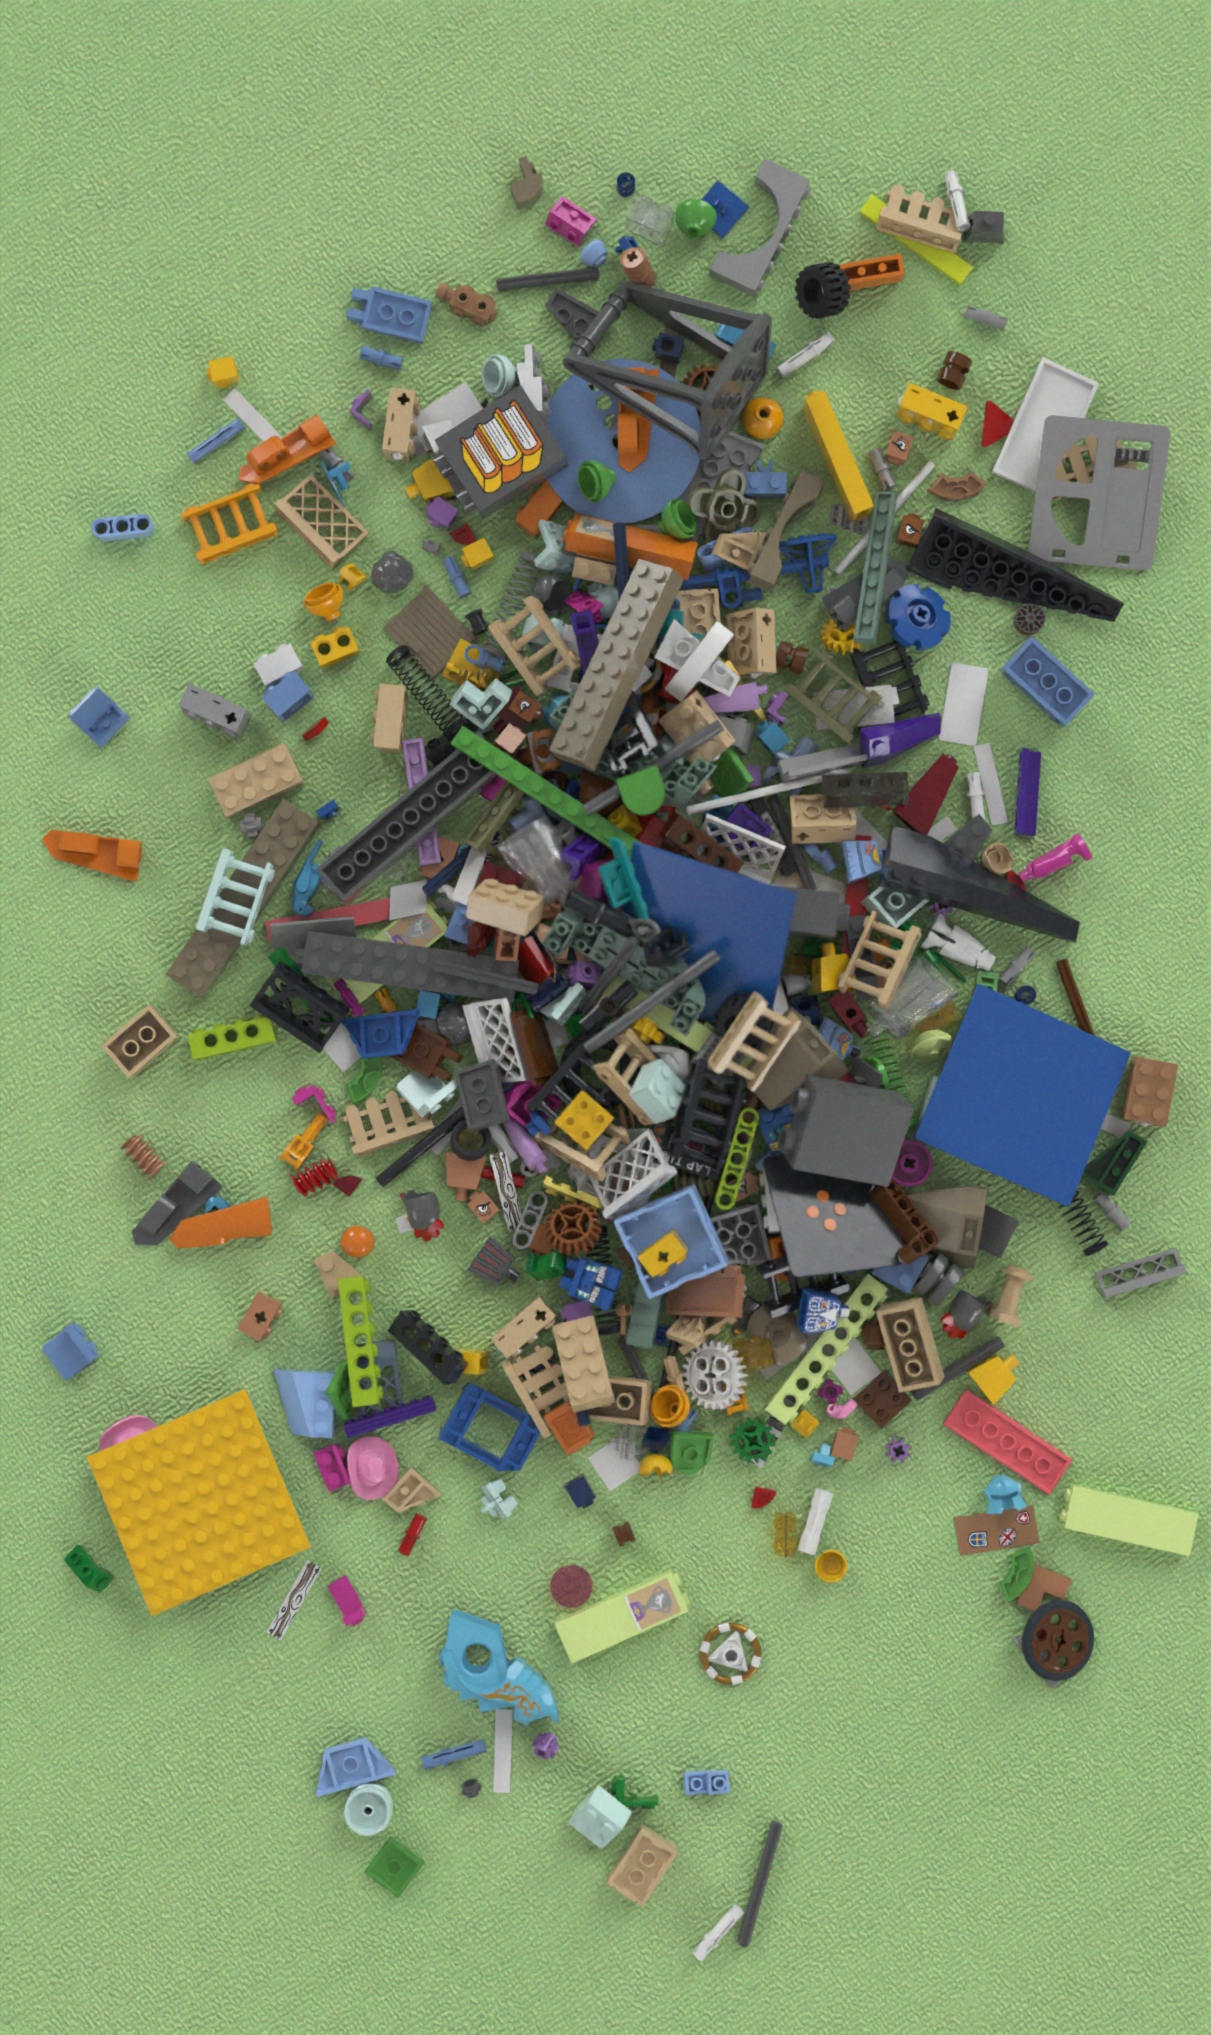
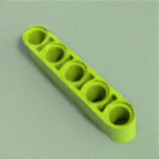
M743 1108L739 1112L731 1136V1148L727 1152L725 1157L726 1163L719 1178L714 1202L717 1207L723 1210L732 1208L735 1203L759 1117L758 1113L752 1108ZM750 1111L753 1114V1120L751 1123L746 1124L742 1117L745 1112ZM740 1132L747 1134L748 1138L744 1144L737 1142V1135ZM737 1152L740 1153L742 1160L739 1164L735 1165L731 1162V1156ZM729 1173H733L736 1177V1181L732 1185H727L725 1182V1177ZM722 1194H728L730 1197V1202L725 1206L719 1203V1198Z

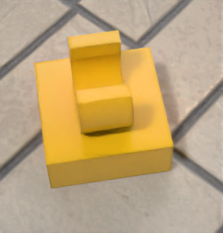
M353 563L343 566L339 571L341 577L338 582L342 583L346 579L349 582V586L346 589L351 590L363 583L367 576Z
M803 1408L790 1425L807 1439L820 1422Z

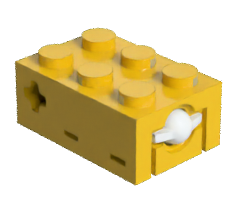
M909 382L905 394L898 399L899 409L896 417H899V420L905 424L913 423L918 425V428L922 431H933L938 433V437L942 439L953 440L968 406Z

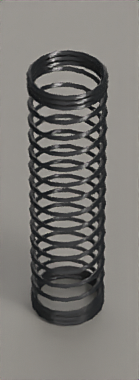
M407 645L395 648L387 656L386 663L395 671V674L399 676V679L403 681L407 689L411 690V694L415 695V699L419 700V704L423 705V709L427 710V714L431 715V719L435 720V724L439 725L440 730H443L448 740L454 739L461 727L454 732L452 731L461 724L468 728L469 722L466 718H462L463 715L458 714V711L453 707L448 713L438 718L444 710L451 706L449 705L451 700L446 699L447 695L442 694L443 690L438 689L439 685L434 684L435 680L430 679L431 675L426 674L427 670L422 669L423 665L418 664L419 660L414 659L415 655L410 654L411 650ZM410 656H413V658L406 665H404L401 668H398L399 665L405 659H407ZM417 661L410 670L402 673L409 664ZM421 666L415 674L406 678L413 669ZM425 671L419 679L410 683L417 674ZM429 676L423 684L414 688L421 679ZM433 681L427 689L418 693L425 684ZM437 686L431 694L422 698L429 689ZM441 691L435 699L426 703L433 694ZM445 696L440 703L430 708L437 699ZM449 701L444 708L434 713L441 704ZM454 711H457L452 718H450L446 722H443L448 715H450ZM461 716L460 719L454 721L448 728H446L451 721Z
M607 1226L600 1227L602 1233L598 1236L602 1237H599V1239L608 1237L609 1234H606L608 1232ZM599 1240V1242H594L605 1243L595 1245L593 1250H606L585 1255V1257L606 1256L603 1258L595 1259V1261L601 1263L609 1262L606 1263L607 1265L612 1264V1260H603L610 1258L612 1254H600L611 1250V1248L599 1247L610 1243V1241ZM613 1301L615 1304H612L611 1309H615L616 1307L613 1306L620 1304V1301ZM596 1308V1309H594V1310H595V1311H600V1310H604V1309H602V1308ZM612 1311L609 1313L596 1315L595 1317L599 1318L617 1316V1314H613L616 1312ZM620 1317L597 1322L596 1324L619 1323L599 1328L598 1335L619 1333L620 1321L613 1320H617Z

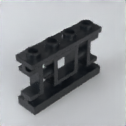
M633 690L627 700L633 717L627 711L621 714L613 733L628 723L633 732L616 742L612 734L602 754L603 758L610 763L608 769L611 774L619 778L624 777L626 773L628 775L632 772L628 765L641 756L645 755L651 761L655 755L661 758L666 754ZM640 731L645 737L650 748H648L644 743H641L640 745L634 747L635 743L643 739ZM612 749H613L617 754H620V753L623 752L624 750H627V753H626V754H624V755H622L621 757L618 758V760H619L621 766L619 765V763H618V761H617V759H616V757H615V755H614Z

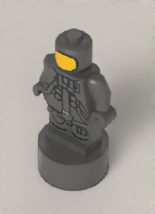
M747 1296L743 1303L742 1318L735 1317L737 1321L733 1323L735 1326L731 1331L734 1336H738L741 1330L748 1328L749 1319L761 1307V1303Z

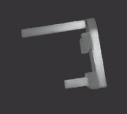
M422 540L425 551L428 553L429 551L434 552V555L438 556L441 544H434L432 540L425 542Z

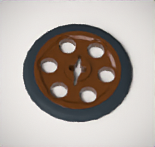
M1054 1600L1041 1605L1029 1617L1023 1630L1022 1650L1025 1660L1032 1671L1046 1680L1061 1681L1075 1676L1087 1664L1093 1651L1094 1630L1086 1612L1071 1601ZM1054 1614H1057L1059 1617L1056 1625L1051 1624V1617ZM1075 1620L1077 1624L1075 1630L1070 1631L1068 1627L1070 1621ZM1043 1629L1044 1637L1041 1640H1037V1631ZM1056 1638H1060L1061 1642H1055ZM1078 1640L1080 1642V1648L1078 1651L1074 1652L1072 1650V1645L1075 1641ZM1043 1650L1048 1652V1657L1045 1661L1040 1659V1653ZM1064 1655L1066 1662L1062 1667H1059L1058 1659Z

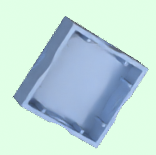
M695 1184L617 1216L614 1220L625 1248L634 1260L636 1272L649 1299L677 1288L688 1280L700 1278L727 1267L729 1259ZM674 1229L689 1248L685 1254L687 1258L679 1264L674 1262L668 1266L670 1270L661 1277L657 1274L652 1278L637 1257L640 1252ZM662 1252L660 1256L661 1258L668 1257L669 1254L668 1252Z

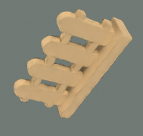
M900 185L894 186L892 191H887L888 205L887 207H882L876 226L877 230L956 253L962 232L957 230L953 209L945 208L942 198L936 197L932 200V203L924 201L925 196L920 191L914 192L912 197L904 195L905 190ZM901 202L909 204L907 213L899 211ZM921 208L929 210L927 219L919 217ZM941 214L949 217L947 225L939 223Z
M1095 436L1085 437V446L1078 447V444L1074 443L1066 451L1061 460L1068 458L1073 473L1066 475L1060 460L1054 473L1056 480L1069 482L1068 480L1075 478L1077 483H1091L1093 476L1089 477L1088 473L1093 472L1097 446ZM1121 440L1117 441L1116 447H1123ZM1086 451L1092 463V466L1087 468L1081 453ZM1114 460V466L1117 468L1137 469L1135 462L1128 463V461ZM1054 496L1053 498L1056 501L1065 498V496Z
M390 1091L386 1094V1103L379 1105L375 1098H369L365 1103L366 1110L359 1112L355 1105L347 1106L345 1110L347 1116L343 1117L345 1123L349 1122L353 1134L349 1139L351 1143L355 1142L356 1144L351 1146L353 1154L356 1157H360L430 1133L436 1128L432 1119L428 1120L427 1118L431 1116V1113L421 1118L410 1105L413 1116L405 1118L401 1104L406 1103V1099L404 1097L399 1098L396 1092ZM389 1108L393 1123L385 1125L381 1111ZM369 1115L373 1130L366 1132L361 1117ZM413 1122L416 1123V1125L408 1127V1124ZM389 1130H396V1132L388 1134ZM375 1135V1139L368 1141V1137Z
M538 1344L534 1346L535 1351L522 1358L520 1355L516 1356L514 1363H511L509 1358L501 1363L545 1439L551 1435L550 1427L539 1411L544 1409L546 1413L550 1412L549 1405L561 1398L564 1399L565 1403L568 1402L569 1405L571 1403L565 1381L560 1383L557 1378L563 1374L561 1364L553 1363L550 1365L548 1359L553 1356L552 1348L549 1345L540 1347ZM543 1363L545 1368L531 1376L528 1370ZM524 1373L526 1379L522 1381L519 1375ZM553 1380L555 1386L541 1393L539 1388ZM532 1391L536 1394L534 1398H531L529 1394Z

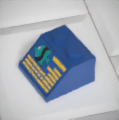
M790 1103L772 1111L767 1107L756 1110L759 1116L760 1129L771 1156L783 1153L778 1149V1138L784 1126H791L794 1113L790 1110Z

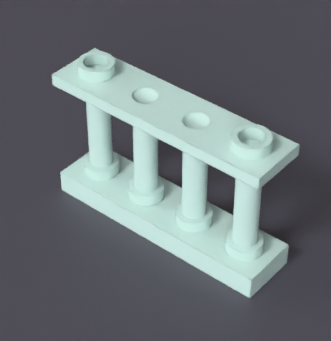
M222 848L196 929L207 933L208 929L214 928L242 937L240 942L242 945L247 946L248 942L251 943L255 931L252 929L267 884L272 882L275 875L274 866L267 863L266 868L263 869L236 860L231 850ZM233 867L262 877L259 888L256 889L229 880L226 877L228 868L232 869ZM226 887L255 897L252 909L221 900V897H219L221 889ZM222 908L249 917L245 930L215 920V917H212L214 909Z

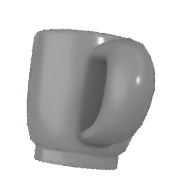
M796 970L781 974L784 993L788 996L791 1005L792 995L802 992L799 997L806 996V989L810 987V979L806 971Z

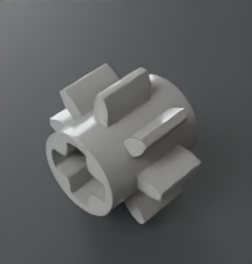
M254 812L244 814L245 819L240 820L241 833L243 836L247 835L249 840L256 839L259 835L258 833L263 829L261 816L256 817Z

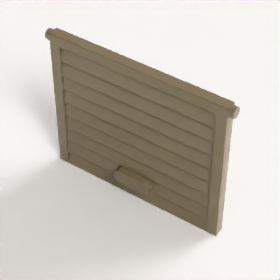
M426 585L423 586V590L383 627L400 646L407 645L411 650L410 654L415 655L414 659L419 660L418 664L423 665L422 669L427 670L426 673L431 675V679L446 667L460 638L469 643L477 640L472 632Z

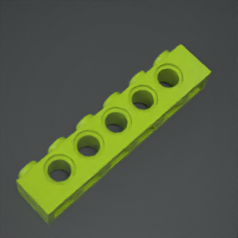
M365 1276L338 1279L352 1405L353 1407L380 1404V1399H383L382 1386H378L377 1379L381 1378L380 1366L376 1365L375 1357L378 1356L377 1343L373 1344L372 1335H376L375 1323L370 1320V1314H373L372 1301H368L367 1294L371 1292L370 1281L366 1280ZM354 1293H360L362 1297L361 1302L357 1305L351 1302V1296ZM357 1314H362L364 1317V1322L360 1326H356L353 1322ZM360 1335H364L367 1339V1343L363 1347H358L356 1344V1339ZM366 1356L369 1359V1365L362 1369L358 1361L361 1357ZM368 1377L372 1385L370 1389L364 1390L361 1387V1381Z

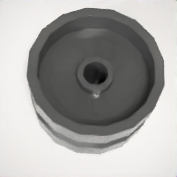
M940 1252L925 1265L912 1288L919 1295H924L928 1292L926 1300L935 1307L949 1295L963 1274V1270L956 1264L947 1267L948 1258Z

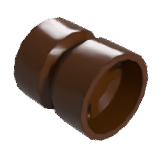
M948 351L943 361L945 367H941L936 380L947 388L961 390L966 379L964 374L969 372L972 360L959 352Z
M781 640L776 655V667L780 669L788 667L790 672L801 675L809 649L800 646L793 648L791 643ZM787 654L793 655L791 660L786 658Z

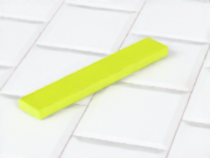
M872 194L859 213L877 226L882 207H887V205ZM887 233L960 286L973 269V266L952 252Z

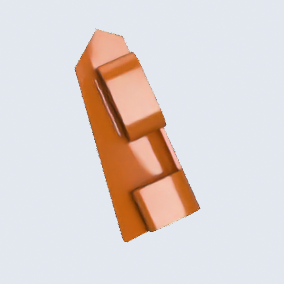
M644 367L627 368L655 377L659 375V369L646 370ZM625 386L655 405L656 394ZM619 402V466L630 473L647 459L652 422Z
M315 414L281 439L279 436H272L251 449L246 456L248 463L240 468L239 481L260 484L335 445L336 441L331 437L319 416Z
M50 830L42 838L54 859L132 881L138 880L142 856V841L60 830Z
M263 1197L181 1220L169 1241L178 1249L221 1245L227 1243L230 1239L271 1236L272 1224L268 1198Z

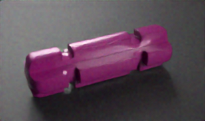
M344 979L336 981L334 987L337 991H340V996L347 1006L352 1009L353 1015L355 1017L362 1015L365 1010L361 1004H358L359 1001L351 989L347 988Z

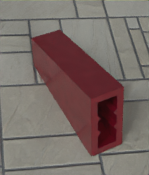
M943 753L892 810V813L912 831L928 835L959 768L956 765L957 760L950 754L945 755Z

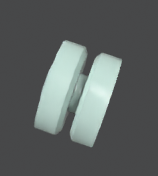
M368 1782L356 1786L351 1791L345 1804L344 1816L346 1823L354 1832L360 1835L371 1836L378 1834L386 1828L393 1812L391 1793L378 1782Z

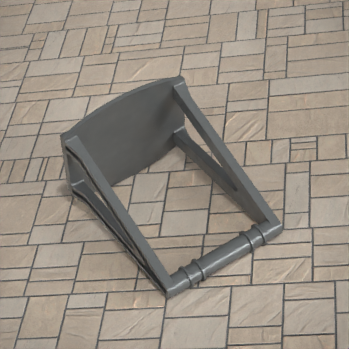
M623 281L617 290L609 295V300L603 303L601 311L584 333L577 337V342L571 345L570 351L564 357L562 363L567 370L686 443L699 458L707 459L735 425L745 406L768 375L772 317L768 316L769 314L746 313L633 282ZM631 302L723 361L705 391L589 358V353L595 350L597 342L614 320L621 316V311L627 308V303ZM679 313L745 331L732 347ZM625 386L688 403L701 411L700 433Z

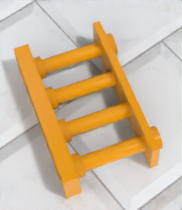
M248 484L241 491L197 508L196 506L186 508L184 513L180 514L184 522L191 521L201 547L200 551L196 552L201 565L279 535L274 522L270 524L265 518L257 494L262 493L259 484ZM247 498L251 502L259 523L258 529L253 531L247 529L237 503ZM228 505L231 508L240 532L239 536L232 539L228 537L218 509ZM208 513L212 517L220 538L219 544L214 546L208 544L198 517Z

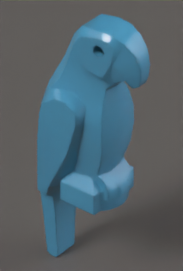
M321 839L318 840L294 882L292 909L294 913L301 917H308L313 913L314 907L309 905V901L317 892L320 880L323 879L316 871L319 865L313 863L323 844Z

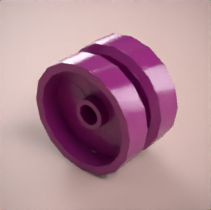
M904 1140L891 1178L901 1186L921 1184L929 1177L932 1170L933 1160L930 1151L917 1141ZM905 1159H909L911 1161V1165L909 1167H905L903 1165V1163H905Z

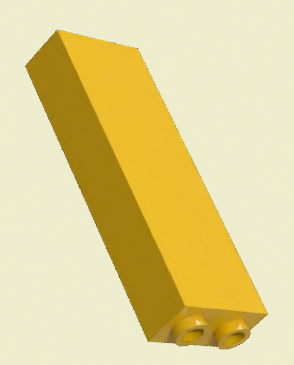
M815 390L807 394L802 409L849 520L853 523L869 516L874 505L825 390L821 392Z

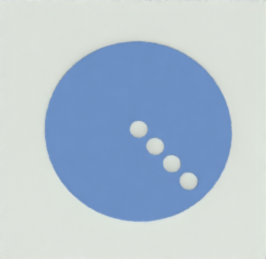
M632 359L602 361L623 368L644 367L646 370L659 369V378L679 383L662 369L642 361ZM573 374L556 390L549 401L551 413L548 414L549 423L545 424L564 452L568 462L567 467L547 479L549 484L569 507L580 514L616 523H633L662 512L666 503L673 498L678 499L691 483L700 461L699 456L686 443L652 423L647 459L630 473L619 466L618 449L612 443L613 437L618 434V427L610 430L604 424V420L608 415L614 414L618 416L619 401L609 396L612 401L610 408L600 410L596 405V400L599 396L607 394L601 390H591L587 381ZM656 395L655 406L700 433L701 425L695 407L688 403ZM587 460H596L604 464L607 468L613 469L616 475V483L611 486L607 497L597 503L587 500L578 486L577 475L580 465Z

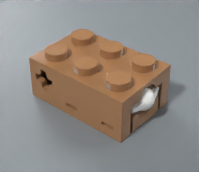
M1138 1056L1132 1057L1120 1119L1134 1121L1143 1127L1148 1125L1167 1127L1178 1064Z

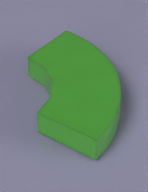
M382 1057L360 1058L361 1067L359 1074L353 1081L346 1084L352 1104L365 1099L377 1086L382 1074Z
M1031 1547L1010 1555L1012 1563L1010 1573L1005 1580L999 1583L1007 1603H1011L1019 1598L1032 1580L1034 1557Z

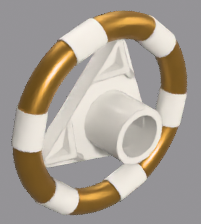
M724 1623L715 1626L706 1634L700 1647V1661L705 1672L713 1680L726 1685H735L747 1681L759 1668L762 1658L761 1646L756 1635L749 1628L738 1623ZM733 1630L734 1632L708 1656L707 1653L712 1639L719 1633ZM738 1632L742 1633L753 1646L754 1655L749 1669H747ZM709 1661L746 1672L732 1677L722 1676L710 1665Z

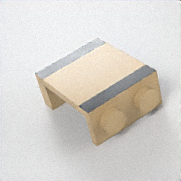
M576 554L572 577L613 586L616 575V562Z

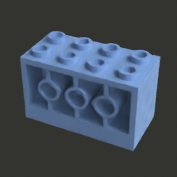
M1033 637L1026 639L999 669L1006 678L1060 727L1066 726L1095 695Z

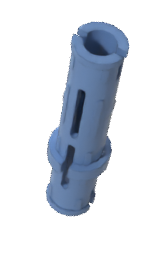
M237 417L225 427L218 428V432L187 452V455L196 464V462L226 441L227 443L230 442V438L245 429L244 425Z
M482 1738L481 1740L451 1749H440L437 1753L422 1756V1764L425 1770L440 1765L447 1766L450 1762L485 1753L486 1747Z

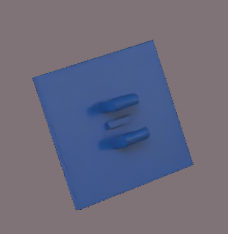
M718 180L701 199L715 209L717 219L712 230L722 239L749 209L745 202Z

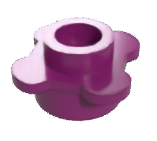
M826 1379L823 1388L818 1390V1395L821 1398L827 1399L829 1404H835L839 1394L843 1393V1388L840 1385L834 1384L832 1379Z

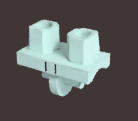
M501 1479L481 1487L486 1495L480 1499L484 1504V1507L480 1509L482 1513L488 1511L492 1517L498 1513L501 1519L512 1515L511 1511L518 1503L512 1496L502 1500L499 1494L506 1489V1486Z

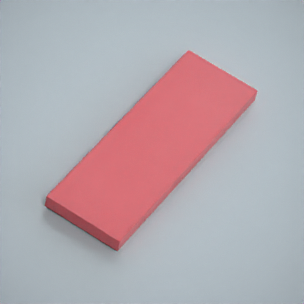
M967 1389L964 1390L942 1423L1048 1495L1051 1494L1072 1462L1071 1458Z

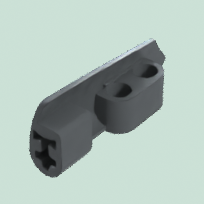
M888 558L882 602L905 583V580L908 578V570H906L908 564ZM863 573L822 597V602L830 617L843 631H846L856 622Z
M191 1161L133 1229L134 1243L138 1245H158L176 1229L181 1220L189 1218L223 1186L201 1166Z

